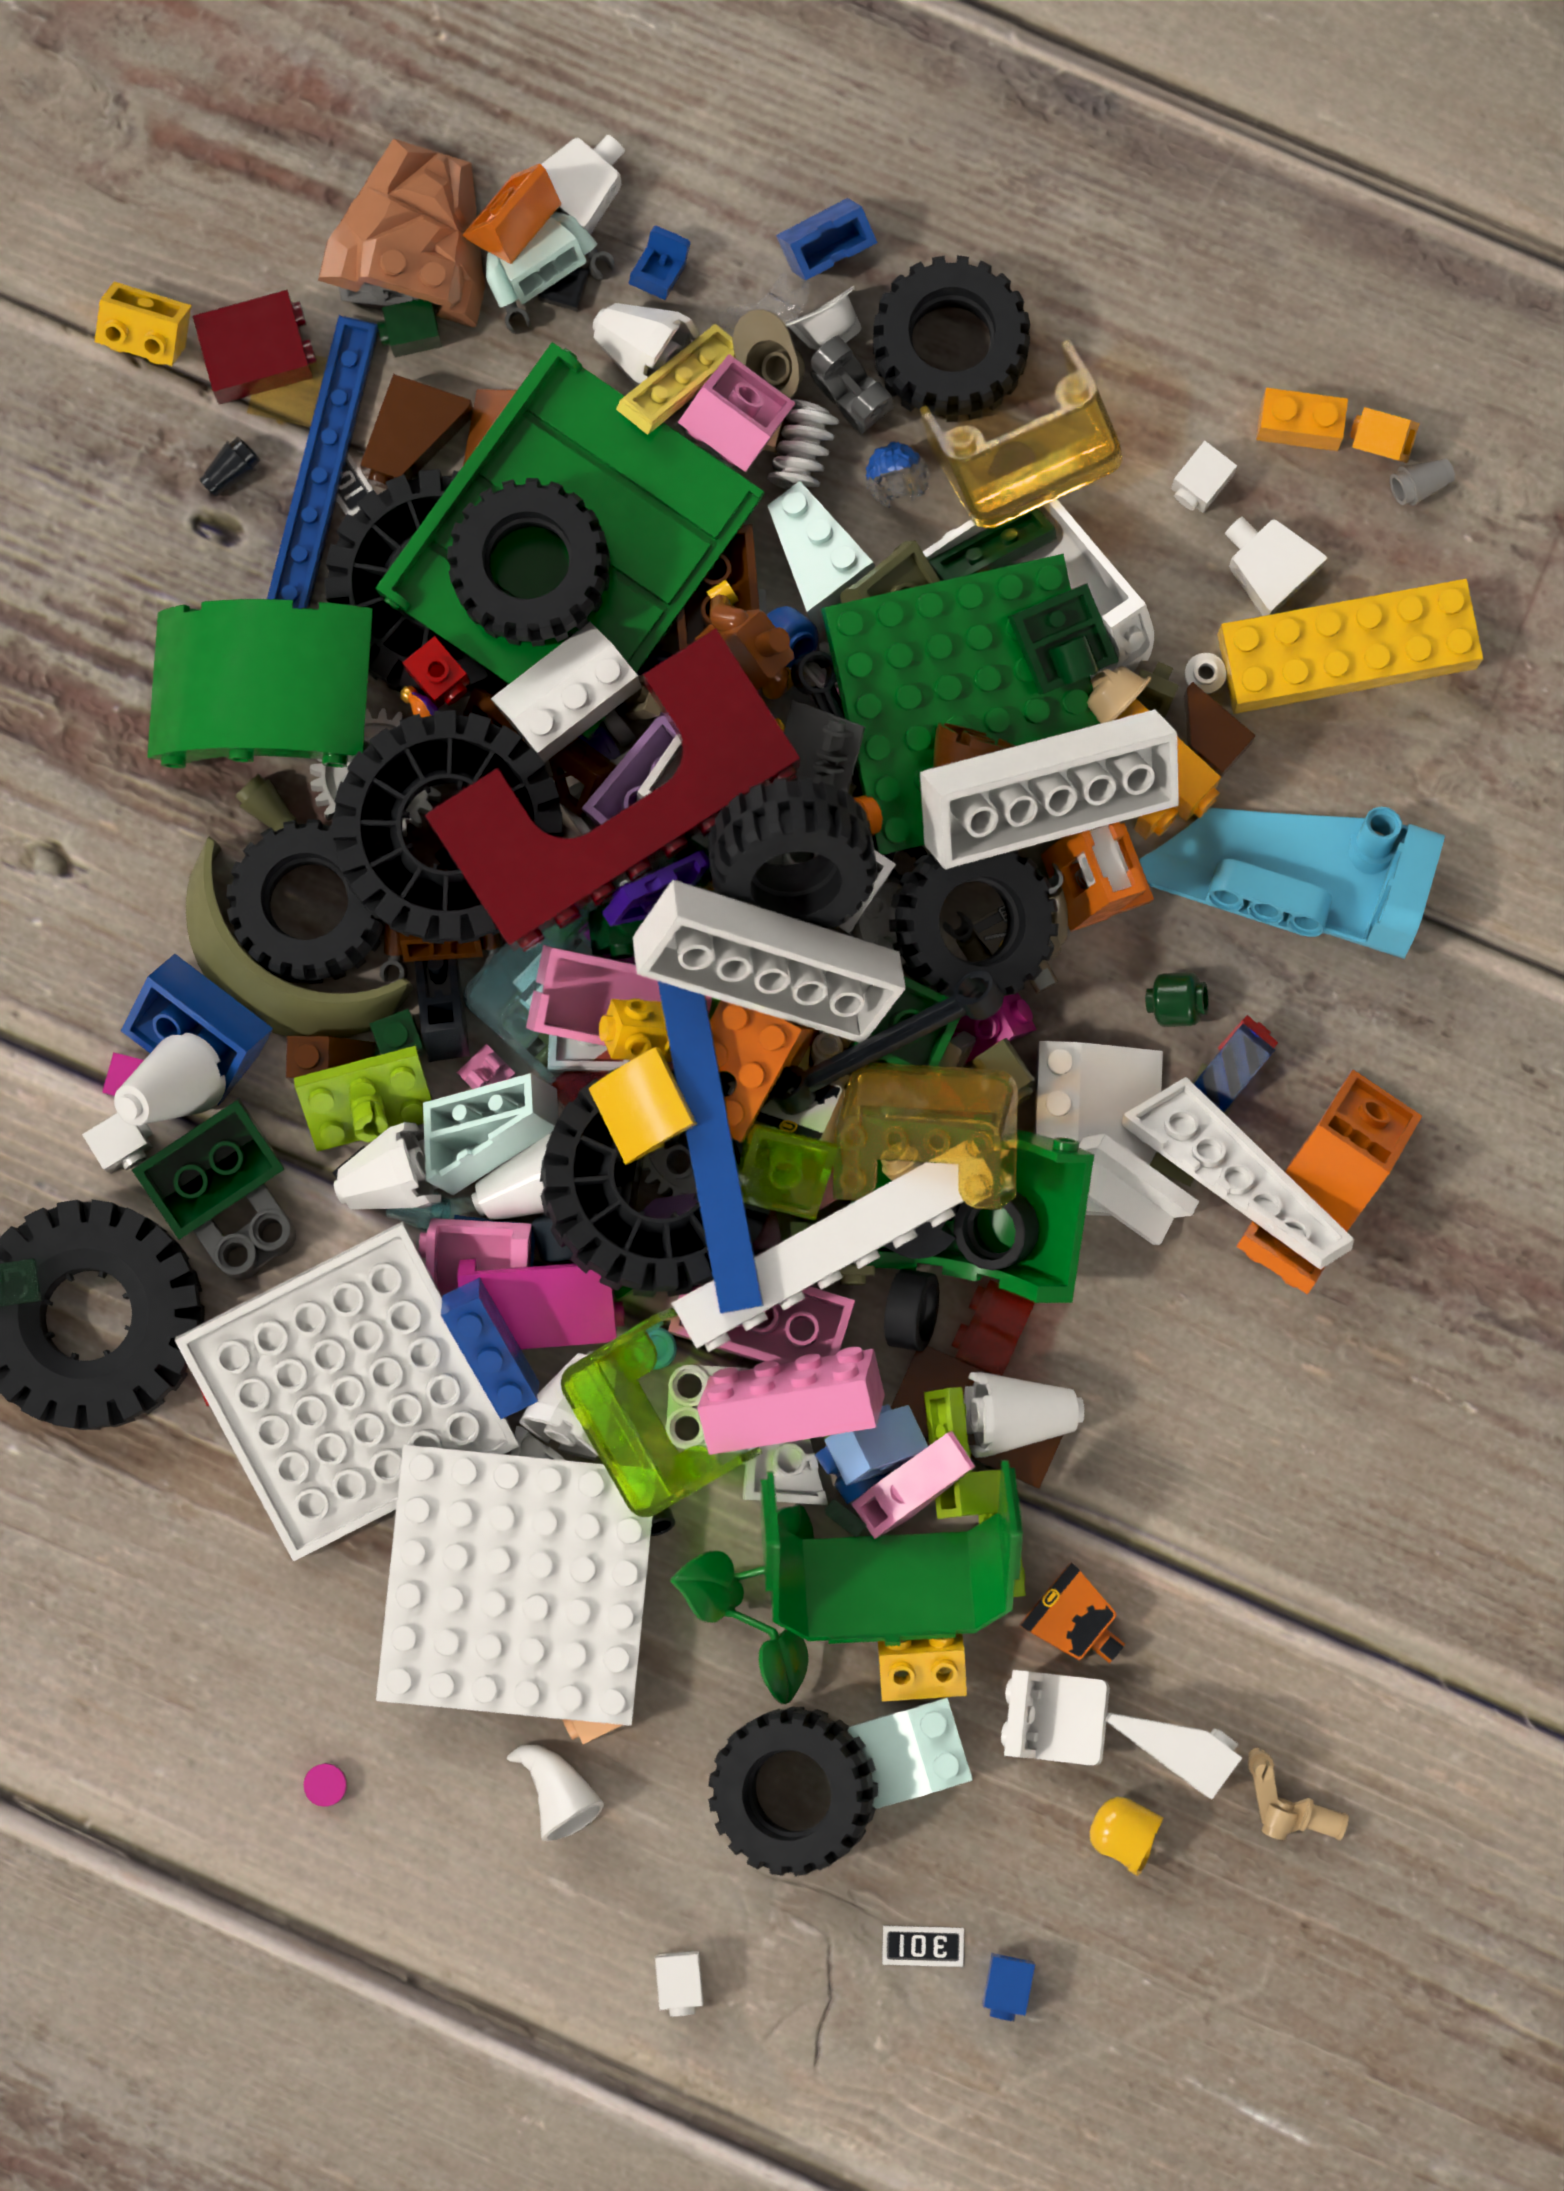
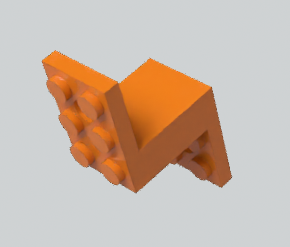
M721 1000L710 1019L719 1072H729L736 1079L735 1091L730 1096L724 1097L731 1136L739 1142H744L783 1068L790 1067L791 1065L799 1066L819 1030Z
M1352 1070L1323 1117L1284 1172L1347 1232L1391 1172L1421 1120L1422 1115L1355 1070ZM1251 1221L1236 1246L1245 1252L1252 1261L1263 1264L1279 1275L1286 1284L1298 1288L1306 1294L1313 1288L1325 1268H1317L1254 1221Z

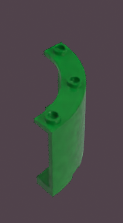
M234 599L204 601L201 604V610L190 609L188 605H178L159 611L157 615L147 758L161 760V766L176 769L185 768L187 763L219 757H228L229 760L235 762H253L254 756L322 760V765L327 767H347L348 762L354 759L358 751L363 752L373 608L319 602V609L293 608V600Z
M881 1104L880 1110H864L851 1204L892 1182L882 1172L883 1164L881 1163L882 1154L890 1146L906 1141L911 1146L919 1149L922 1160L926 1163L973 1137L997 1180V1183L989 1187V1189L998 1186L1011 1188L1025 1196L1035 1209L1039 1223L1038 1241L1031 1254L1020 1263L994 1271L978 1268L968 1261L959 1250L956 1239L939 1254L923 1259L907 1258L883 1246L877 1249L881 1257L865 1266L916 1270L917 1263L943 1266L942 1275L972 1281H980L984 1276L999 1279V1288L1018 1294L1035 1303H1073L1094 1154L1079 1148V1141L1064 1137L1053 1139L1032 1132L999 1125L1000 1119L991 1116L978 1115L975 1116L974 1120L950 1116L906 1112L905 1107L896 1104ZM989 1204L983 1207L978 1214L977 1222L980 1238L989 1249L996 1253L1008 1251L1015 1242V1227L1012 1218L998 1204ZM955 1218L952 1221L947 1220L945 1223L953 1235Z

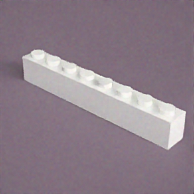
M973 1137L754 1257L763 1306L720 1314L714 1280L674 1301L672 1305L696 1349L705 1345L707 1351L710 1352L731 1340L727 1332L743 1325L745 1331H748L768 1320L765 1311L780 1304L784 1311L804 1300L805 1296L802 1291L817 1283L822 1290L842 1279L843 1276L839 1270L855 1262L857 1268L860 1269L880 1258L881 1256L877 1249L892 1242L895 1248H898L918 1237L915 1228L930 1221L934 1228L955 1216L952 1208L967 1200L970 1207L987 1199L993 1195L989 1187L995 1185L997 1180Z

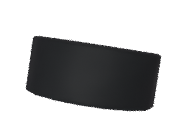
M1000 1186L991 1188L990 1190L993 1195L970 1207L967 1200L961 1203L954 1220V1236L957 1246L964 1257L978 1268L993 1271L1020 1263L1030 1255L1038 1241L1039 1231L1035 1209L1027 1198L1014 1189ZM998 1204L1008 1212L1013 1220L1015 1242L1006 1252L996 1253L992 1251L980 1238L977 1228L978 1214L986 1205Z
M901 1268L896 1273L887 1297L884 1318V1333L888 1346L915 1351H924L928 1346L934 1332L939 1308L940 1291L936 1274Z

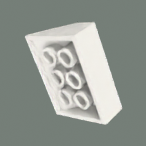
M1039 1041L1037 1046L1034 1133L1053 1139L1056 1137L1071 1138L1079 1141V1144L1083 1137L1107 1134L1150 1165L1156 1150L1122 1126V1119L1124 1113L1161 1092L1163 1051L1083 1042ZM1088 1199L1086 1215L1112 1216Z

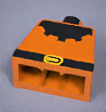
M1069 1563L1019 1624L1024 1630L1079 1661L1091 1648L1110 1664L1125 1646L1123 1641L1107 1629L1117 1616V1613L1073 1563Z

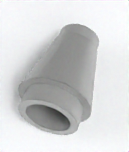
M1446 458L1401 466L1398 468L1397 473L1390 476V486L1399 504L1405 505L1409 503L1414 506L1445 487L1448 483L1455 480V473L1450 461Z

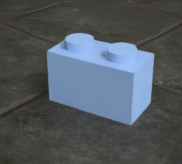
M889 1404L884 1405L881 1408L876 1428L834 1434L825 1439L846 1486L895 1471L928 1447L909 1405L893 1410Z

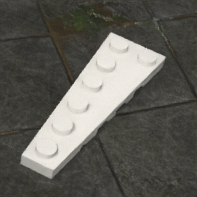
M1187 1077L1123 1114L1122 1126L1317 1268L1322 1269L1352 1250L1354 1238Z

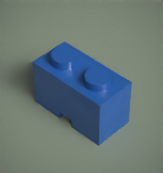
M849 198L776 235L791 271L805 281L835 266V262L845 257L850 258L878 243L862 206Z

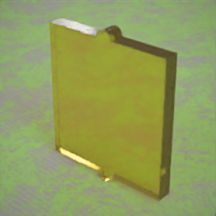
M315 355L317 363L310 365L313 378L251 395L247 413L274 419L279 425L288 422L311 427L328 358Z

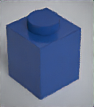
M991 1953L982 2000L983 2008L991 2009L989 2016L1008 2021H1015L1016 2014L1026 2016L1035 1969L1034 1961Z

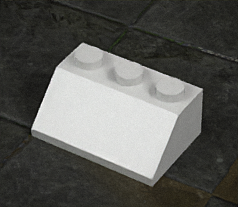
M589 622L494 695L491 700L530 749L533 747L545 763L642 687L638 675L615 646Z

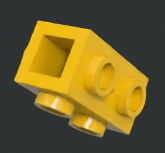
M638 998L629 1000L611 999L607 1014L602 1016L599 1023V1036L601 1041L605 1042L611 1059L632 1060L648 1050L658 1047L661 1049L666 1062H673L662 1002L644 1001Z

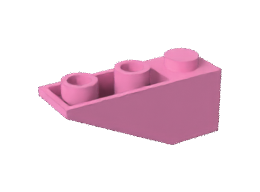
M950 1431L873 1485L855 1500L852 1506L873 1538L876 1539L909 1521L972 1470L975 1465L953 1432Z

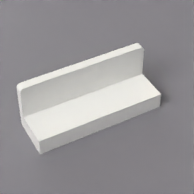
M1107 1134L1082 1138L1079 1148L1094 1154L1088 1199L1153 1245H1160L1174 1218L1193 1215L1199 1203L1197 1199Z

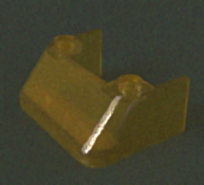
M1069 339L1062 342L1069 375L1061 379L1056 386L1055 395L1061 408L986 442L982 433L972 426H959L943 433L927 405L919 409L930 450L972 522L979 527L994 528L1113 473L1122 464L1121 444L1098 387Z

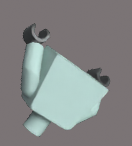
M555 211L512 264L490 252L487 253L486 279L499 307H504L507 312L505 324L511 333L516 334L510 324L513 316H524L528 327H530L531 323L526 311L518 308L515 301L519 299L523 305L587 262L584 255L590 259L589 272L597 280H602L603 274L596 268L595 262L605 261L611 270L614 269L615 262L613 256L605 251L599 252L595 248L597 242L586 228L584 229L577 222L574 216Z

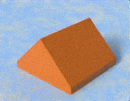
M539 163L512 175L463 233V236L469 242L512 264L561 205L546 169Z

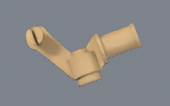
M1254 1748L1249 1752L1248 1768L1253 1777L1260 1818L1264 1824L1261 1831L1264 1834L1278 1840H1286L1287 1834L1297 1830L1303 1832L1307 1828L1334 1837L1337 1840L1343 1838L1348 1825V1814L1315 1805L1311 1798L1294 1803L1278 1798L1273 1759L1263 1749L1260 1751L1259 1748Z

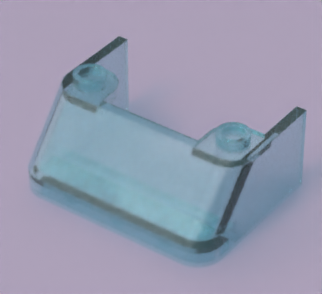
M593 901L579 909L582 915L579 919L563 929H560L557 924L542 933L546 939L525 953L521 947L513 951L506 942L466 984L463 992V1000L467 1009L540 1079L550 1085L556 1078L527 1051L540 1032L526 1028L530 1006L526 1001L533 994V991H536L542 985L536 982L543 945L574 951L584 942L591 948L587 913L599 907Z

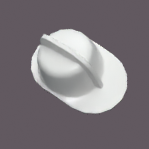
M853 286L842 292L816 311L785 323L786 327L788 326L809 348L818 350L828 340L837 335L846 343L861 330V324L848 296L855 287Z

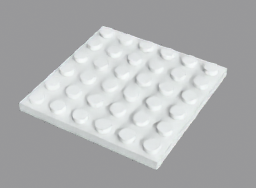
M403 1222L175 1337L179 1350L293 1562L396 1510L403 1445L505 1454L519 1447V1443L506 1417L500 1419L443 1321L441 1317L442 1295Z
M403 1445L376 1701L631 1726L657 1469Z

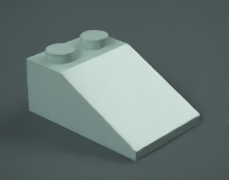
M947 1697L850 1726L847 1730L853 1738L858 1736L866 1745L862 1749L866 1758H872L876 1770L872 1772L873 1782L878 1783V1796L873 1800V1806L876 1809L973 1781Z

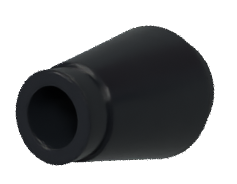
M237 436L232 442L226 441L199 480L210 493L217 497L221 492L226 491L255 472L254 466L260 461V458Z

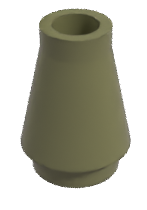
M260 774L249 781L235 796L242 803L239 806L268 827H272L274 831L284 828L283 822L296 820V817L289 811L271 780H265Z

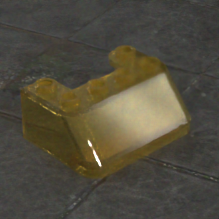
M870 1063L854 1071L849 1078L834 1130L833 1199L859 1200L870 1194L876 1186L877 1159L958 1164V1190L961 1198L968 1205L975 1208L1001 1209L1016 1197L1018 1098L1016 1082L1008 1073L991 1069Z

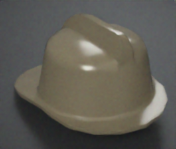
M764 309L749 311L741 316L734 328L732 341L736 359L791 399L805 374V362L802 354L793 345L791 335L784 321L775 313Z

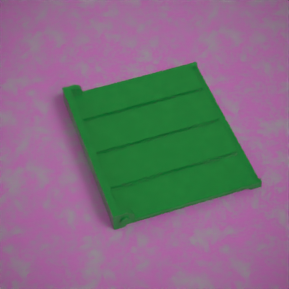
M551 342L376 586L377 592L390 607L395 610L400 608L508 684L579 630L576 627L572 628L567 632L568 638L557 642L555 637L546 639L545 646L533 647L530 641H522L521 646L509 644L504 637L499 636L497 639L485 632L480 624L476 625L468 616L451 584L448 572L450 564L447 560L448 546L453 544L451 532L455 523H462L464 520L462 511L469 503L476 506L482 501L480 493L488 488H491L493 493L504 489L502 482L514 479L516 485L526 484V478H538L541 485L549 486V483L552 481L562 485L566 493H576L584 500L585 506L589 510H593L599 520L602 531H604L610 553L611 567H609L610 582L608 591H603L601 596L603 603L597 613L591 611L587 619L615 646L636 674L765 495L762 489L664 422L647 435L616 410L619 401L624 397L623 394L583 368L582 364L577 360L578 357L566 348L562 349L553 342ZM540 527L521 528L505 536L494 549L490 561L491 574L497 586L507 595L520 599H533L550 593L563 581L569 567V555L564 542L554 532ZM606 716L581 735L590 740Z

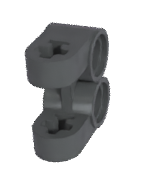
M839 335L828 340L812 356L810 374L814 382L831 402L837 404L844 418L861 435L894 408L893 397L880 382H876L873 378L867 376L866 371L853 355V351Z
M265 1183L246 1195L258 1213L252 1218L250 1223L236 1233L224 1236L212 1218L193 1230L216 1265L226 1275L236 1280H246L253 1277L264 1264L276 1256L287 1253L293 1247L296 1240V1230L293 1223ZM271 1223L281 1224V1237L273 1243L264 1242L263 1231L265 1227ZM237 1247H245L248 1251L246 1262L239 1267L230 1266L228 1262L230 1252Z

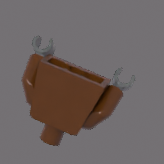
M438 864V870L448 871L442 864ZM385 923L384 954L388 955V961L383 963L380 968V977L385 982H388V969L392 965H396L399 968V979L403 977L407 979L408 969L400 961V955H403L404 962L483 957V950H487L488 958L485 960L484 969L490 977L492 976L489 970V962L492 959L499 958L504 962L505 974L509 970V962L504 955L500 954L499 947L503 945L500 932L495 935L490 933L481 936L478 941L459 944L458 941H444V944L423 942L422 938L412 935L407 937L390 929L389 925Z

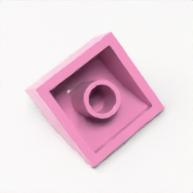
M728 354L702 386L678 423L685 427L693 438L704 441L719 452L727 463L738 466L746 472L796 403Z

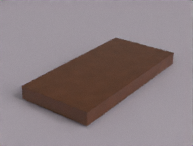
M927 1346L924 1351L915 1352L891 1405V1409L909 1405L923 1436L929 1439L924 1392L962 1387L964 1399L965 1386L974 1385V1381L968 1378L970 1373L987 1372ZM967 1434L969 1445H976L974 1434ZM1063 1435L988 1457L976 1458L971 1453V1459L995 1470H1001V1460H1008L1009 1468H1015L1017 1480L1040 1489Z

